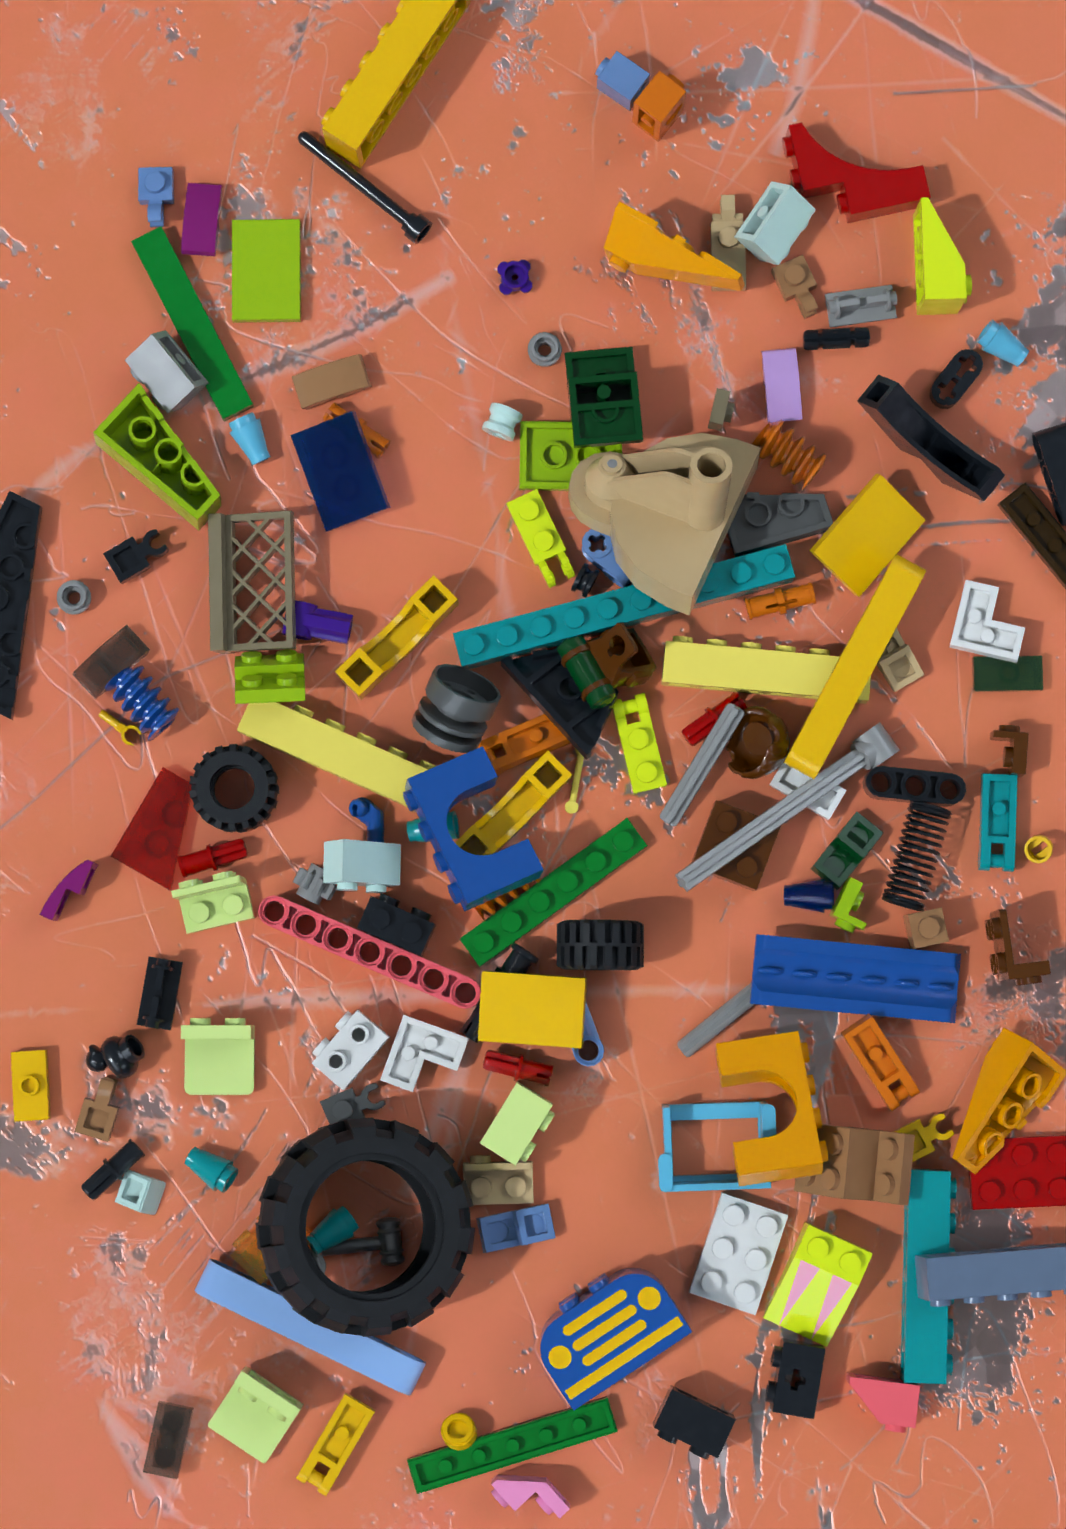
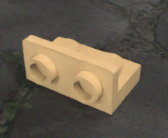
M491 1155L470 1156V1162H463V1178L466 1180L473 1205L534 1203L533 1161H526L525 1163L519 1159L515 1166L506 1159L501 1162H491Z

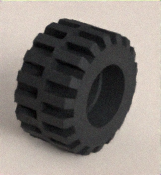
M229 744L227 747L221 745L216 747L215 751L204 754L202 756L204 759L200 764L197 762L193 768L195 773L194 776H190L189 782L191 784L190 798L194 802L193 807L207 823L225 832L242 833L247 832L248 829H255L261 826L260 823L271 816L270 812L273 808H276L278 802L276 800L277 794H279L278 777L272 765L259 752L254 751L250 747L238 746L237 744ZM234 768L242 769L249 773L254 781V794L245 806L238 809L226 808L218 802L215 796L216 782L224 772Z
M564 920L557 924V966L564 970H638L644 967V924L631 920Z

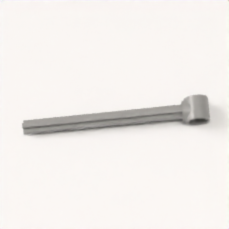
M881 722L855 739L850 746L851 751L820 772L815 779H810L675 874L679 886L688 892L862 768L866 770L874 769L900 751Z

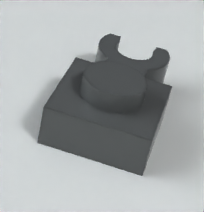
M378 1084L367 1085L362 1090L361 1095L357 1097L352 1087L320 1101L329 1124L342 1120L365 1118L363 1109L378 1110L386 1104L385 1100L372 1103L368 1098L369 1092L379 1087Z

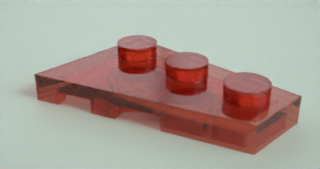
M162 767L111 855L114 859L172 891L173 878L178 861L177 857L180 854L182 835L191 802L189 793L191 791V784Z

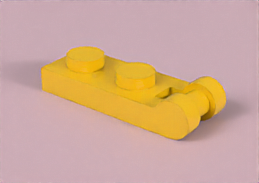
M345 1392L296 1479L304 1484L306 1481L318 1487L317 1492L327 1496L375 1410ZM318 1461L330 1468L326 1476L314 1469Z

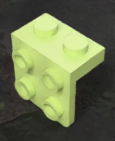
M190 1018V1025H181V1039H185L184 1089L187 1094L249 1095L253 1093L255 1025H246V1018H225V1025H211V1018Z

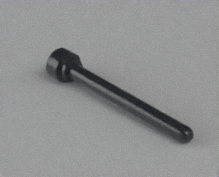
M303 131L298 135V141L301 145L402 224L401 229L405 231L404 235L414 244H418L427 235L432 222L422 214L408 213L308 132Z

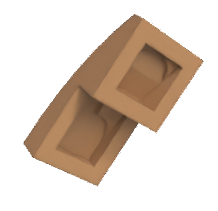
M361 354L339 359L292 376L301 408L306 410L332 399H343L372 387Z

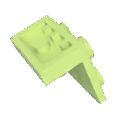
M226 871L212 875V882L203 883V880L192 879L178 883L179 889L173 890L171 893L172 898L180 902L186 933L190 934L254 919L255 915L246 878L237 875L236 872Z
M245 1366L209 1421L208 1427L260 1462L266 1463L304 1404Z

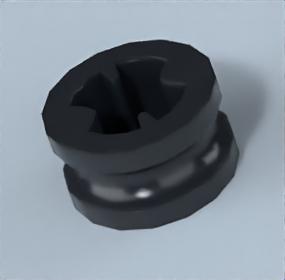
M586 563L582 566L571 588L573 592L581 591L582 596L585 598L588 596L600 573L597 569L591 571Z

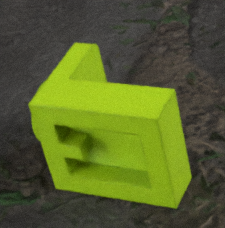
M852 877L847 878L829 914V916L836 919L834 925L850 933H853L855 928L864 930L867 923L849 915L850 910L857 911L865 894L860 891L863 883Z

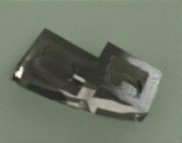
M126 625L88 657L72 675L96 700L106 692V684L115 675L127 667H133L148 655L150 649Z

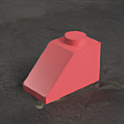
M847 1373V1382L879 1423L885 1424V1430L905 1433L906 1427L916 1428L920 1385L918 1383H904L901 1379Z

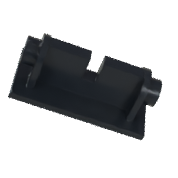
M155 957L148 958L137 1025L171 1030L183 962Z

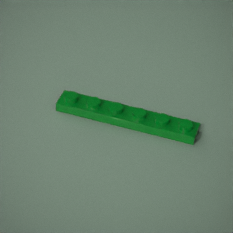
M626 818L544 877L539 883L533 885L528 891L519 895L517 899L512 900L506 907L501 908L495 915L490 916L485 922L483 921L461 937V942L479 967H481L513 944V942L647 847V844L628 818Z

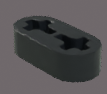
M965 349L959 351L953 357L930 389L929 396L931 402L936 407L948 409L957 404L980 374L983 368L981 356L973 350ZM968 358L973 361L971 367L974 372L968 370L960 378L956 375L961 368V363L958 360L965 362ZM952 380L956 383L951 391V395L954 398L946 397L944 400L939 397L941 391L937 387L945 388Z

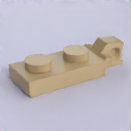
M721 195L720 214H712V222L710 224L711 255L742 274L745 284L742 291H746V248L734 237L744 223L743 213H735V195ZM712 287V291H737L725 288Z

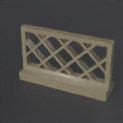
M276 511L224 515L222 513L208 514L210 651L220 654H235V652L296 649L294 512ZM273 520H284V533L275 542L264 530ZM255 521H263L259 526L255 523ZM248 522L255 531L242 544L235 537V523ZM261 535L272 547L259 560L248 548ZM276 551L285 558V567L277 576L265 566ZM245 553L256 565L243 578L236 572V562ZM260 569L272 579L271 583L261 594L249 584ZM284 577H285V584H283V583L281 582ZM277 585L285 591V602L278 610L265 600ZM246 587L256 599L243 612L237 606L236 597ZM261 603L273 613L262 628L249 618ZM285 611H286V619L282 616V614H283ZM278 619L286 626V641L274 642L266 634ZM246 621L257 633L248 643L237 644V630ZM262 637L267 641L257 643Z

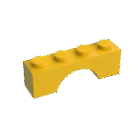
M433 575L409 598L395 618L373 639L359 647L335 673L362 700L459 605L458 599Z
M547 751L523 774L507 794L481 819L474 823L455 843L464 851L475 855H490L498 852L572 779V774Z

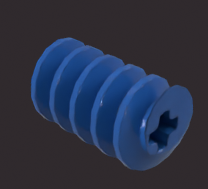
M143 666L134 669L127 667L106 684L105 690H115L113 694L114 701L124 700L121 706L124 712L134 710L130 720L135 723L142 721L139 730L141 733L151 731L148 736V741H151L174 722L179 709L177 707L169 711L166 710V706L171 699L169 697L161 700L157 699L162 688L160 686L151 690L148 688L153 680L152 676L140 679L139 676L144 670Z

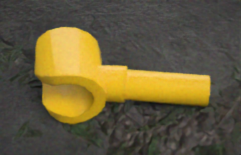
M104 709L98 715L121 734L122 741L127 745H134L125 739V732L128 729H135L142 735L138 727L125 725Z

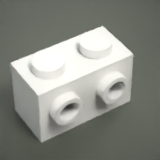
M357 1010L354 1014L347 1011L335 1025L339 1032L334 1038L329 1041L325 1037L312 1052L316 1056L312 1064L342 1090H346L390 1038L388 1034L360 1010Z

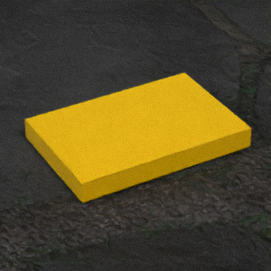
M875 474L809 551L855 596L860 597L893 559L895 554L900 551L925 522V519L882 475Z
M482 971L478 1041L583 1048L587 978Z

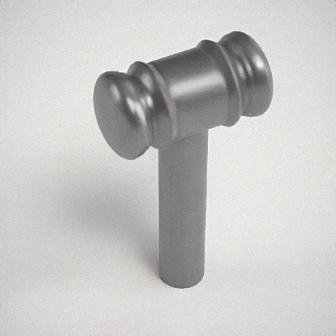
M396 1217L382 1218L376 1222L379 1228L377 1231L379 1236L348 1239L324 1252L322 1251V1257L380 1250L379 1254L382 1255V1265H399L405 1261L402 1255L404 1249L402 1248L401 1228H399L400 1219Z

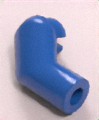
M361 797L352 800L349 804V812L367 826V841L384 842L383 811L367 798Z

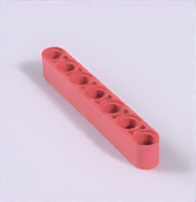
M268 896L259 905L258 914L261 921L272 928L459 1008H472L480 1001L481 987L475 980L282 897ZM272 902H280L284 907V915L278 921L269 920L266 914L267 907ZM306 915L312 916L316 921V928L309 935H303L298 930V921ZM336 929H343L348 935V941L344 947L336 949L330 944V934ZM373 942L379 947L380 954L374 962H366L361 956V949L366 943ZM399 956H406L411 961L412 967L407 975L399 976L393 970V962ZM433 969L439 970L444 978L442 986L435 990L429 989L424 982L426 973ZM462 983H470L475 988V998L470 1003H462L456 997V989Z

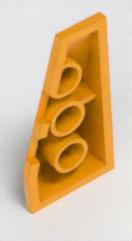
M1003 1028L984 1058L952 1158L970 1172L976 1174L1004 1146V1138L1014 1128L1021 1130L1027 1124L1025 1117L1036 1106L1042 1109L1050 1101L1066 1076V1070L1033 1042Z

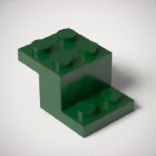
M633 347L566 352L565 367L574 448L643 442L638 378L634 368Z

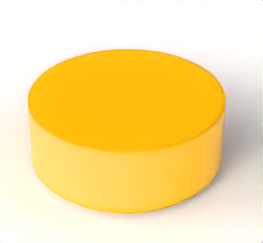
M454 1413L443 1421L441 1436L449 1448L461 1451L473 1445L477 1438V1428L473 1419L467 1414Z

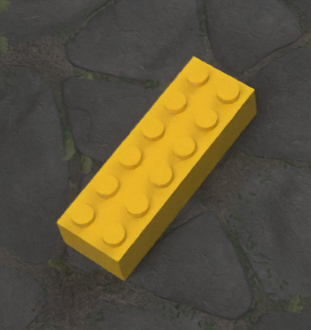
M400 0L396 8L397 16L391 24L387 22L382 27L377 37L379 43L373 52L368 50L359 63L358 68L361 69L354 80L350 78L345 83L340 92L342 99L336 108L330 107L321 121L326 147L359 169L362 168L470 5V0Z

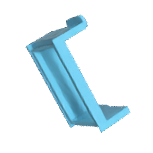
M766 1101L662 1104L664 1153L658 1158L659 1188L661 1191L771 1188V1182L739 1186L736 1173L673 1176L671 1121L758 1118V1138L777 1135L775 1107Z

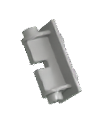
M892 285L825 294L830 328L897 318L895 307L897 305L896 291H893Z

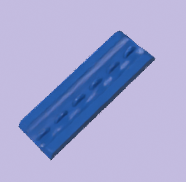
M756 934L750 1004L955 1023L961 954Z

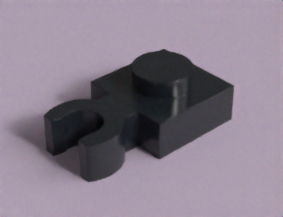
M157 529L147 532L143 542L137 544L132 536L103 553L121 584L150 569L151 566L147 558L151 556L161 557L169 551L166 545L158 549L151 547V541L160 535Z

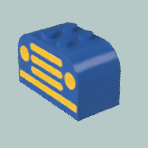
M626 1268L614 1273L610 1277L603 1273L588 1283L589 1290L581 1296L574 1292L559 1302L560 1310L555 1312L546 1321L540 1340L541 1358L545 1368L573 1411L692 1333L688 1322L662 1282L651 1272L641 1268Z

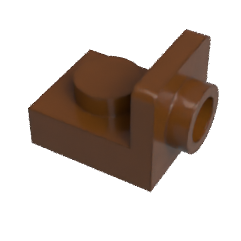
M999 725V730H994L990 733V740L1010 742V747H1004L1003 767H1008V775L1022 777L1026 774L1029 733L1020 732L1019 726Z

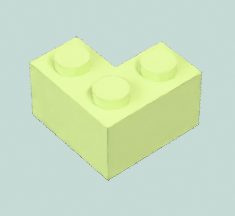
M517 1081L480 1141V1144L515 1166L519 1159L526 1163L537 1145L531 1141L538 1129L545 1132L555 1115L550 1110L553 1103Z

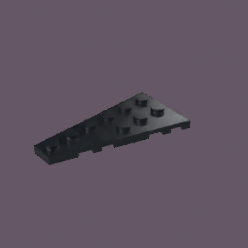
M9 491L0 509V714L13 720L42 507Z

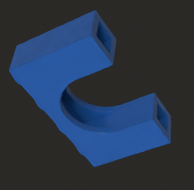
M483 746L408 778L405 786L406 791L403 792L407 807L410 811L415 810L421 821L418 823V828L425 842L431 841L436 852L433 854V859L440 873L446 872L451 883L448 885V890L455 904L461 903L464 912L539 879L544 870L529 839L494 854L475 855L461 849L452 840L448 832L447 814L460 801L492 788L496 784L498 776Z

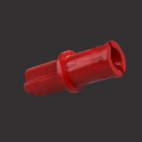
M733 692L712 709L707 707L704 715L682 730L683 737L691 746L697 745L708 736L728 703H732L742 710L747 708L742 698L738 700L739 695Z
M236 839L213 847L208 844L206 845L207 849L178 856L177 859L182 876L185 878L212 868L214 871H217L218 866L246 858L248 852L243 839Z
M493 1050L486 1052L483 1062L485 1070L512 1076L514 1081H518L520 1078L543 1084L544 1086H549V1078L552 1076L554 1066L525 1059L523 1054L517 1057Z

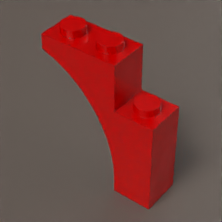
M802 122L789 125L786 137H782L785 157H791L794 168L789 170L791 185L796 190L798 189L804 198L840 191V194L836 195L837 205L840 214L846 215L847 223L913 210L917 208L921 197H928L929 200L931 198L923 165L898 170H878L848 163L834 156L816 142Z

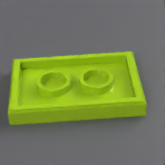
M300 219L232 220L233 323L301 322Z
M521 421L519 490L569 491L572 472L582 460L593 454L609 451L622 454V444L574 448L572 422Z

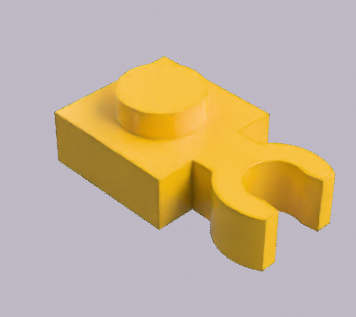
M943 1113L933 1115L925 1127H923L920 1119H916L893 1131L915 1135L912 1162L935 1151L932 1140H947L954 1135L951 1129L944 1133L937 1131V1122L946 1118Z

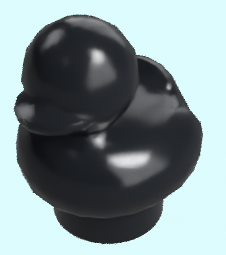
M127 1035L124 1038L112 1036L103 1042L101 1048L94 1044L90 1045L85 1062L91 1071L100 1072L109 1067L117 1078H127L136 1072L139 1060L144 1057L145 1052L141 1042L133 1035Z

